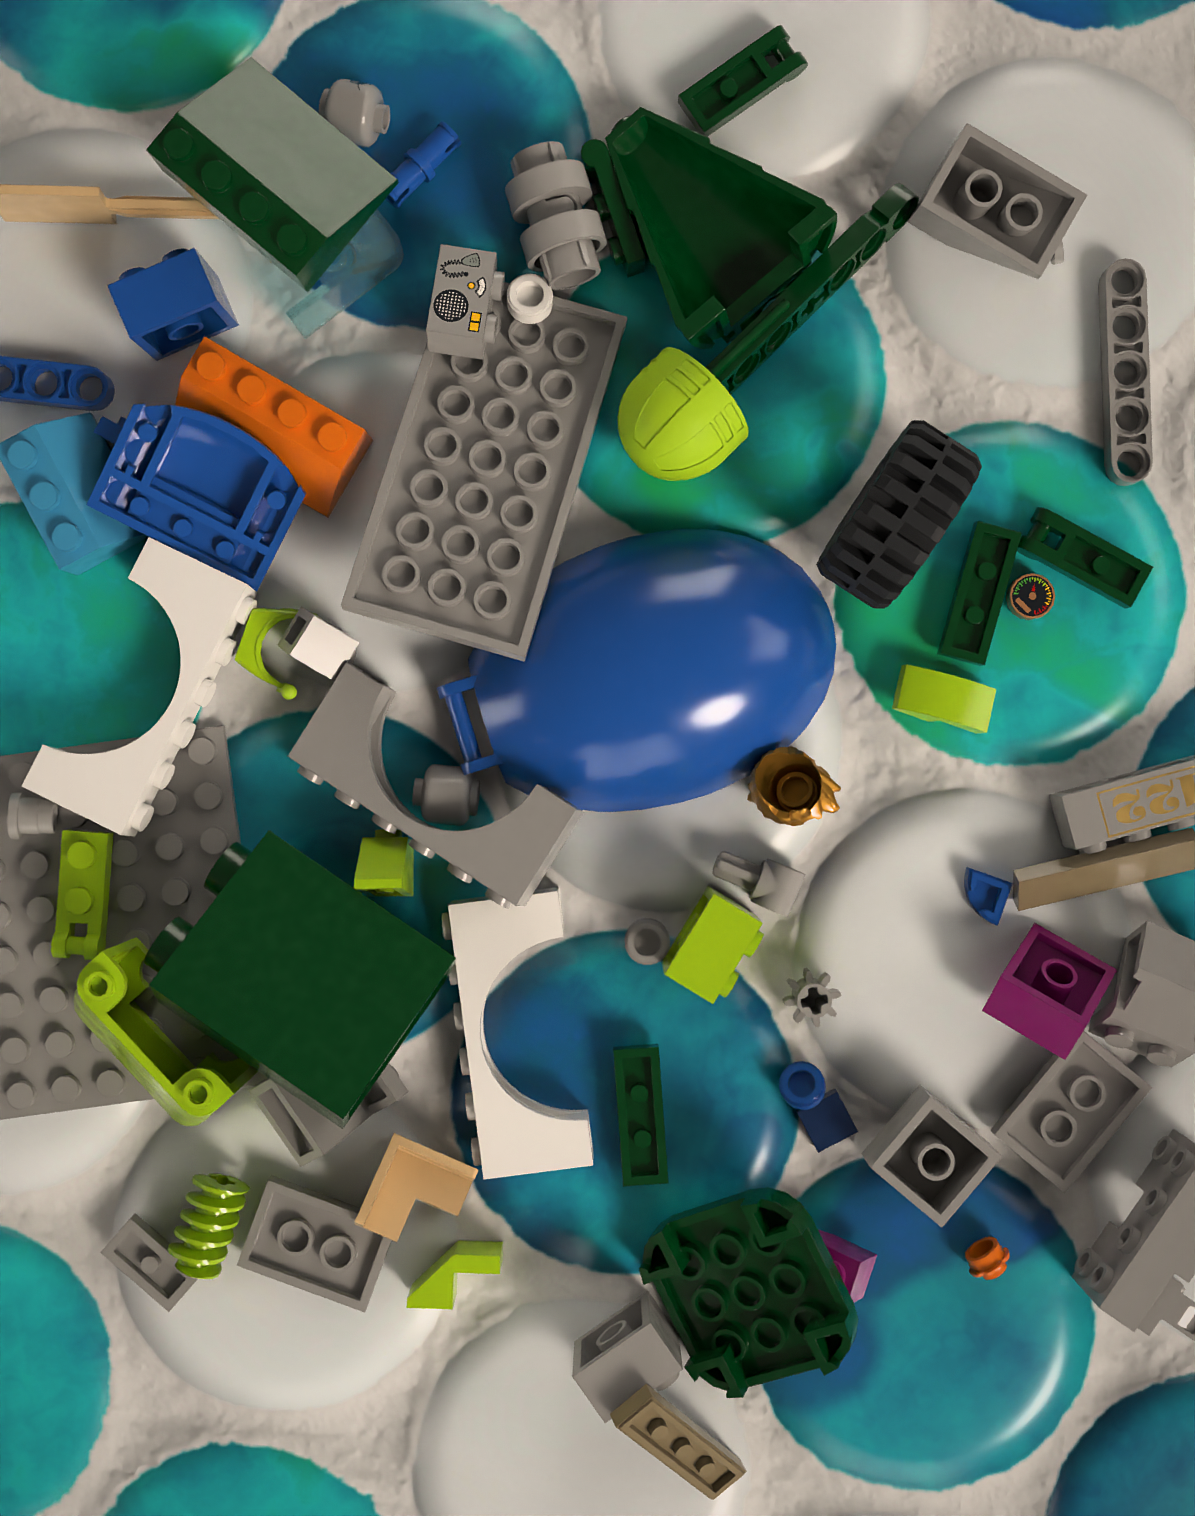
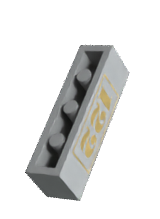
M1195 755L1050 794L1049 798L1062 846L1075 850L1079 849L1080 854H1092L1108 848L1106 841L1123 837L1124 843L1135 842L1151 837L1150 829L1167 825L1168 830L1171 831L1195 825Z

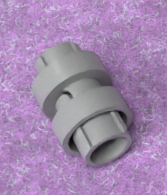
M543 142L518 152L510 163L514 178L506 185L505 193L513 219L518 223L530 225L520 236V243L528 268L532 271L544 272L548 286H551L553 290L572 288L594 279L601 272L596 254L605 248L607 239L599 213L595 210L582 208L592 197V190L584 164L578 160L567 159L563 144L560 142Z

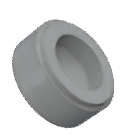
M643 918L635 921L628 928L625 934V948L628 955L635 962L643 965H652L660 962L667 955L670 948V937L667 929L661 922L652 918Z

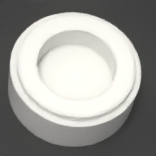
M523 274L516 277L510 283L507 289V307L510 314L516 320L525 324H535L543 321L550 314L553 306V291L551 286H548L547 280L536 274Z

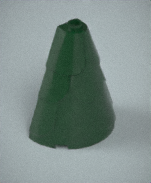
M642 107L637 109L632 115L620 119L614 125L611 133L605 137L628 210L632 218L638 223L650 263L658 274L675 325L689 343L696 348L712 349L715 345L713 340L721 337L727 344L732 342L812 264L811 259L818 250L821 254L824 253L831 243L837 225V213L826 204L824 199L764 171L762 166L711 144L709 137Z

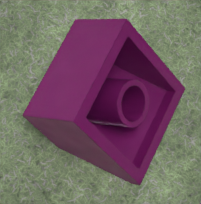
M1034 923L1000 976L982 1011L1066 1060L1090 1021L1117 969Z

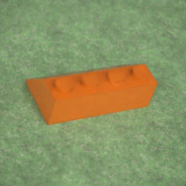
M205 336L181 375L175 405L185 406L217 416L241 428L262 442L284 462L298 487L301 484L306 492L302 503L329 518L373 442V439L365 429Z

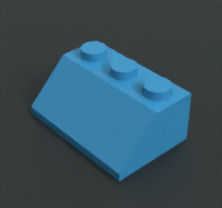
M90 412L34 424L0 443V460L59 570L74 575L82 574L149 537L86 505L112 451L107 440L94 433L98 423Z

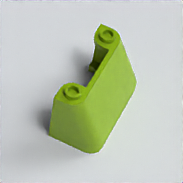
M135 937L101 951L83 968L78 976L74 996V1007L77 1015L176 1122L185 1126L201 1124L247 1083L258 1070L240 1058L231 1061L219 1060L213 1052L195 1067L135 1002L149 988V983L143 979L142 973L144 959L148 952L145 945Z

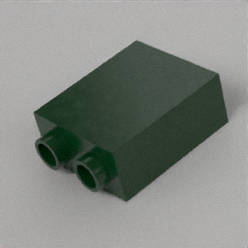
M268 830L253 851H250L239 842H235L219 857L204 882V888L217 897L194 926L178 916L161 931L144 959V963L157 972L156 976L149 983V987L158 1002L343 1129L449 978L456 957Z

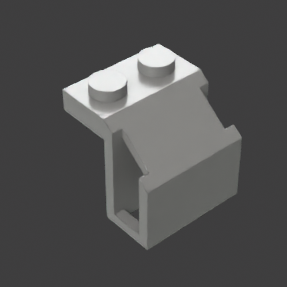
M1146 921L1127 936L1124 941L1113 1001L1091 1017L1088 1032L1103 1038L1106 1043L1113 1047L1127 1048L1146 1056L1148 1061L1159 1066H1169L1172 1068L1195 1053V941L1150 921Z
M388 1064L348 1123L341 1129L268 1077L249 1090V1093L300 1167L325 1155L372 1114L397 1102L409 1092L400 1080L396 1069Z

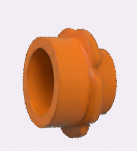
M985 1237L974 1242L965 1252V1258L970 1266L969 1273L973 1277H983L985 1280L995 1279L1002 1275L1007 1268L1006 1261L1010 1257L1008 1248H1002L994 1237Z

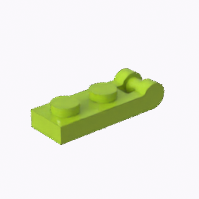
M62 830L56 926L51 942V954L54 958L69 959L71 954L83 955L85 960H93L101 951L105 950L113 832ZM75 923L88 924L86 937L75 936Z

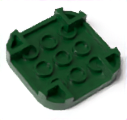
M769 1187L750 1189L674 1214L659 1224L644 1246L643 1263L639 1267L643 1285L651 1282L654 1283L690 1356L684 1368L694 1382L700 1376L713 1387L727 1391L726 1398H743L748 1387L818 1368L821 1369L825 1376L839 1368L855 1340L859 1319L854 1302L812 1217L801 1202L784 1191Z

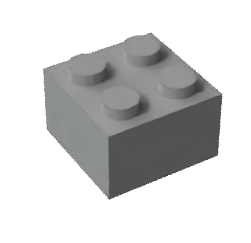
M921 1085L915 1089L861 1153L872 1170L941 1228L1002 1158L989 1142Z
M646 1291L574 1341L572 1377L604 1423L612 1419L610 1413L645 1384L649 1385L652 1389L662 1391L671 1386L679 1377V1372L683 1370L679 1334L649 1291Z

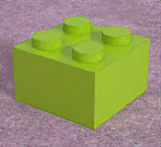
M708 885L669 948L667 955L661 961L664 975L714 1004L719 995L724 998L727 997L739 977V973L735 971V968L743 955L750 958L758 948L764 936V933L759 931L763 923L753 912Z

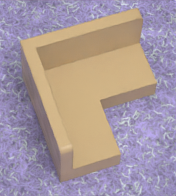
M394 1133L354 1223L397 1243L415 1199L458 1217L471 1184L478 1173V1169Z

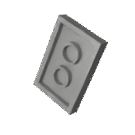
M1083 1031L1066 1060L1053 1054L990 1131L1065 1193L1152 1087Z
M271 1175L266 1183L237 1266L365 1313L392 1240L355 1225L354 1222L360 1210L359 1207Z

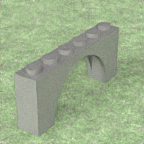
M346 662L288 755L289 758L300 764L297 772L318 785L326 781L337 788L334 796L354 809H358L360 804L374 813L371 820L386 831L395 834L397 829L401 830L412 838L409 846L424 856L432 859L436 853L449 862L446 869L457 878L469 884L473 878L488 887L485 895L500 906L507 909L511 903L515 906H526L584 811L548 788L537 784L530 795L512 812L483 827L463 831H448L422 821L411 813L396 796L389 783L383 764L381 750L383 725L396 691L363 670Z

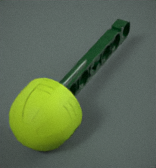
M896 183L872 205V210L856 220L706 367L679 349L672 347L664 348L628 385L619 405L618 431L623 447L631 460L649 475L667 481L693 479L710 472L721 464L748 437L749 433L745 417L731 394L880 249L884 242L887 243L908 222L918 205L919 196L901 183Z

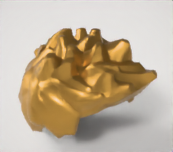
M779 747L768 751L762 755L760 761L755 764V769L750 773L751 781L748 783V789L751 793L748 795L747 800L755 803L757 809L762 812L765 818L771 819L778 824L800 826L814 818L819 820L822 818L823 811L834 813L840 809L834 792H839L841 787L833 781L825 769L816 765L815 760L796 747Z

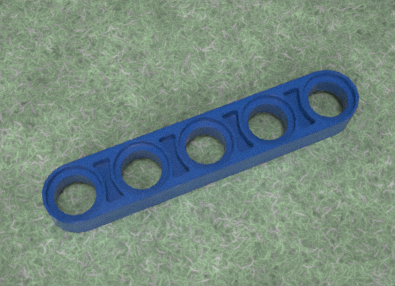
M0 356V367H7L12 373L11 384L8 388L0 391V401L85 411H101L113 401L115 395L114 384L111 378L96 367ZM44 372H52L57 377L56 389L49 395H39L35 386L37 378ZM89 377L100 378L103 389L99 397L90 401L84 400L80 394V387L83 381Z

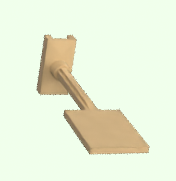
M0 184V216L5 222L117 224L116 214L137 218L219 219L194 197L122 196L106 198L100 187Z

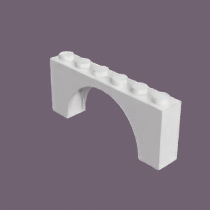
M148 537L128 579L146 589L161 604L176 631L180 648V675L170 705L159 721L148 732L128 745L115 750L95 754H75L59 748L42 745L22 784V787L119 835L133 837L136 836L138 831H143L149 824L154 813V807L151 804L158 790H163L172 779L175 771V766L172 762L179 749L185 748L191 741L196 728L193 721L200 707L207 706L216 690V683L213 681L221 665L226 666L231 661L237 647V642L234 639L242 624H247L251 610L257 608L255 598L258 594L248 584Z
M559 887L535 890L526 906H515L511 903L508 909L495 903L487 896L451 901L448 904L449 912L442 913V928L445 940L452 939L454 957H456L452 971L449 974V980L451 985H458L460 1002L454 1003L453 1009L456 1030H464L466 1047L460 1048L459 1056L462 1075H470L472 1092L465 1094L468 1121L476 1120L478 1137L471 1138L474 1166L482 1165L483 1180L593 1166L594 1153L588 1109L567 1110L554 1108L536 1102L519 1092L503 1077L489 1053L484 1035L483 1018L486 998L493 981L501 970L526 949L550 939L564 937L565 929Z

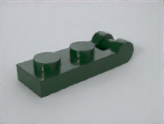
M782 25L776 26L678 95V104L698 133L708 137L783 83L798 77L807 68L808 62L799 51L794 52L789 45L790 36ZM774 55L779 64L771 68L765 57Z
M591 139L582 146L581 162L584 164L589 182L595 183L598 194L592 195L595 210L599 213L601 223L608 221L613 237L607 239L615 266L623 264L628 278L644 272L645 255L608 148L601 140Z
M1037 507L1030 519L1033 525L1027 536H1021L1017 551L1030 559L1043 563L1125 609L1132 607L1153 566L1048 509ZM1049 532L1061 537L1055 549L1044 544Z

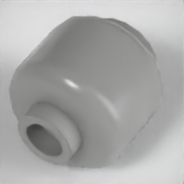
M339 79L333 83L331 88L324 89L321 95L319 114L357 146L369 147L376 142L380 133L386 134L390 124V107L384 104L381 91L376 86L348 79Z
M432 764L426 770L424 779H415L413 805L421 806V814L426 822L462 826L468 821L469 816L477 815L480 780L473 779L472 773L464 775L460 766Z

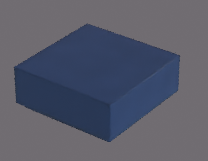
M836 1089L825 1093L822 1101L814 1108L808 1110L795 1109L818 1153L858 1132Z

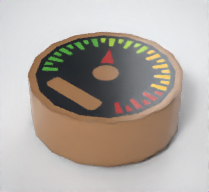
M1034 573L1020 576L1012 581L1006 594L1007 606L1012 614L1025 620L1044 616L1050 611L1055 600L1054 587L1050 581L1044 576Z

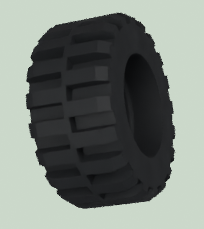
M912 420L881 460L827 543L816 564L820 574L872 608L885 609V607H888L901 594L904 587L909 584L919 568L925 563L970 494L972 486L977 481L982 468L977 454L926 421Z

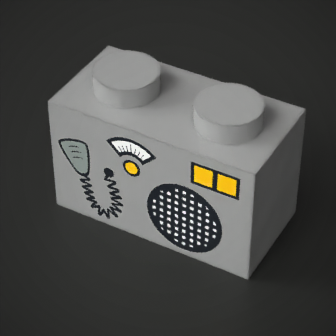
M440 245L426 327L429 352L484 360L486 343L494 344L497 333L498 315L491 314L493 300L501 301L504 290L505 272L497 271L496 252Z

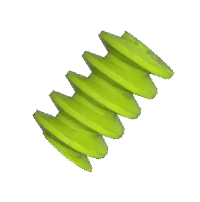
M216 1173L208 1175L195 1174L191 1181L194 1185L201 1188L202 1192L190 1191L185 1198L187 1202L196 1206V1209L185 1208L179 1214L180 1218L189 1223L190 1226H176L173 1232L184 1243H171L167 1250L170 1255L178 1259L175 1267L181 1273L197 1279H214L221 1274L222 1266L220 1262L224 1261L228 1254L226 1245L230 1244L234 1237L232 1228L236 1227L240 1220L238 1211L244 1207L246 1203L244 1193H247L250 1187L245 1182L227 1175Z

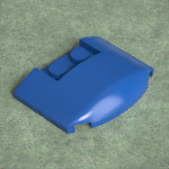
M146 403L134 404L86 505L166 546L248 584L255 591H258L306 495L301 484L298 487L284 462L267 446L230 422L185 406L155 405L145 407Z

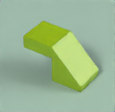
M458 1240L412 1283L407 1297L406 1308L453 1310L457 1295V1273L500 1274L503 1261V1242Z

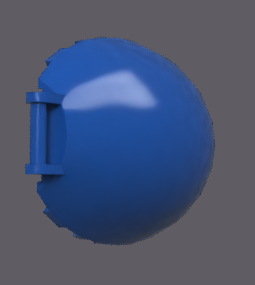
M673 529L630 536L599 546L553 568L525 662L474 647L468 658L471 677L439 686L436 689L439 699L445 698L464 760V763L460 764L464 775L498 765L505 783L527 795H530L538 784L553 791L581 810L595 812L644 810L685 802L721 790L750 776L752 770L755 769V764L760 761L763 754L779 747H789L807 728L825 700L834 674L836 654L834 624L820 589L801 566L773 547L747 536L720 530ZM470 690H475L482 718L494 754L483 758L462 694Z

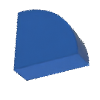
M966 867L964 888L968 902L980 917L998 926L1013 883Z

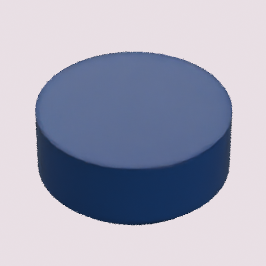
M799 1061L788 1065L783 1070L779 1079V1089L784 1100L791 1107L799 1110H808L814 1108L822 1101L826 1092V1083L821 1071L815 1065Z

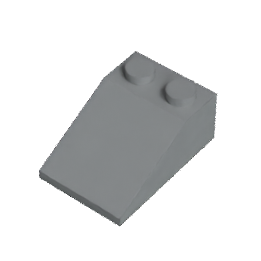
M967 123L949 148L908 223L947 246L1039 279L1086 199L1087 194Z

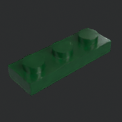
M976 521L973 524L937 654L978 666L985 665L1021 539V532L982 521Z
M645 1044L613 1047L623 1187L667 1184L669 1181L659 1045Z

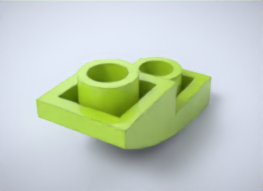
M906 664L901 665L892 709L928 722L942 721L976 734L987 733L996 689L954 675Z

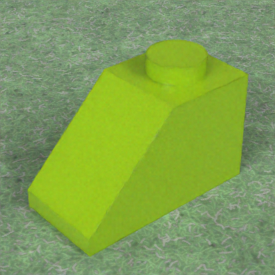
M385 829L375 830V837H362L354 878V889L368 897L414 896V849L409 846L411 839L409 837H402L401 830H397L393 834Z

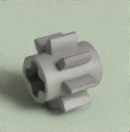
M804 968V978L797 982L790 978L786 980L792 988V996H786L782 1001L785 1006L796 1005L798 1007L793 1014L795 1022L799 1023L807 1016L811 1018L816 1027H819L820 1017L826 1013L836 1017L837 1013L831 1007L832 999L839 998L841 992L838 989L826 988L831 978L828 973L824 972L816 979L813 978L808 968ZM813 987L822 996L815 998V1006L809 1007L801 999L808 996V989Z

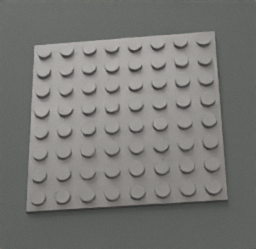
M225 726L195 729L189 744L185 748L179 749L172 762L175 766L172 779L163 790H158L151 804L154 807L153 816L143 831H138L135 837L119 835L113 832L105 949L137 937L149 950L161 931L174 918L180 916L194 926L217 897L204 888V882L224 851L235 842L241 844ZM140 737L59 749L75 754L103 753L128 745ZM39 751L0 756V1120L154 1099L86 1026L75 1011L74 996L78 976L83 968L92 960H85L83 955L71 954L70 958L67 959L54 958L51 954V942L56 926L62 830L113 831L58 805V824L55 834H23L22 839H11L8 834L7 812L11 793H23L25 798L46 799L22 787ZM75 923V936L86 937L88 924ZM144 963L142 969L143 979L150 983L157 972ZM150 987L135 1000L137 1005L195 1067L212 1052L219 1060L223 1061L239 1058L159 1003ZM258 1071L242 1087L255 1086L267 1077Z

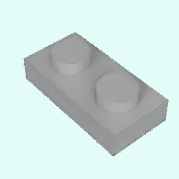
M136 1213L100 1252L168 1312L198 1280L176 1269L175 1263L178 1259L170 1255L167 1250L170 1243Z

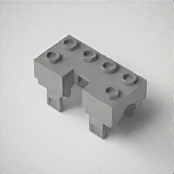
M1173 1129L1169 1136H1165L1158 1141L1152 1152L1153 1159L1135 1183L1144 1191L1121 1227H1117L1109 1221L1091 1249L1087 1248L1079 1255L1075 1263V1272L1071 1277L1098 1308L1133 1332L1138 1328L1150 1336L1159 1321L1164 1320L1195 1341V1302L1183 1294L1185 1291L1184 1285L1174 1277V1274L1189 1283L1195 1275V1143Z

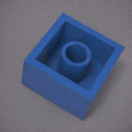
M184 248L173 250L163 256L162 262L146 269L143 267L129 269L119 276L118 281L107 285L130 339L156 361L200 343L204 336L211 338L239 326L218 275L195 248L190 250Z

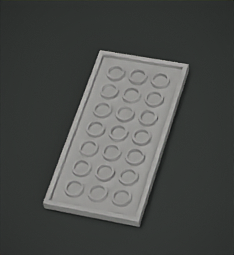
M504 282L502 300H493L491 314L498 315L495 343H486L484 360L429 352L428 343L426 344L341 606L343 610L525 662L626 328L627 317L553 296L552 310L547 318L539 323L525 324L519 322L510 314L507 307V289L510 283Z

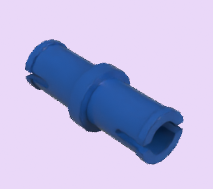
M441 121L416 149L411 147L403 154L405 160L391 173L398 179L399 183L387 196L386 200L396 209H399L402 203L424 181L429 183L436 176L434 170L456 148L461 146L462 143L458 139V135L449 125Z

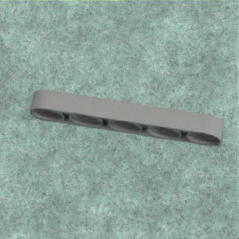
M1124 258L1117 260L1103 272L1099 279L1098 293L1104 467L1110 481L1116 485L1129 486L1148 476L1152 469L1153 453L1147 278L1145 270L1140 263L1133 259ZM1125 271L1130 274L1134 283L1130 293L1122 294L1115 291L1111 284V276L1114 272ZM1125 316L1132 320L1135 326V333L1131 339L1126 340L1116 336L1112 327L1116 317ZM1117 362H1129L1134 366L1137 376L1133 384L1123 385L1117 381L1114 375V368ZM1120 407H1130L1136 412L1138 424L1134 430L1127 431L1118 426L1115 417ZM1130 452L1138 458L1140 467L1135 476H1125L1118 469L1117 460L1121 453Z

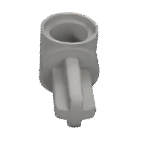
M722 851L718 855L712 872L717 878L749 890L751 902L787 917L806 875L770 859L764 860L761 865H757L726 851Z

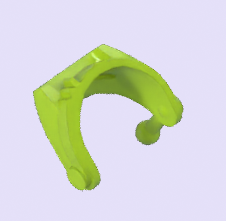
M252 609L235 656V661L256 677L276 686V691L281 693L283 698L291 700L297 695L296 687L285 682H278L267 672L262 661L261 648L262 641L267 632L280 621L294 619L299 609Z

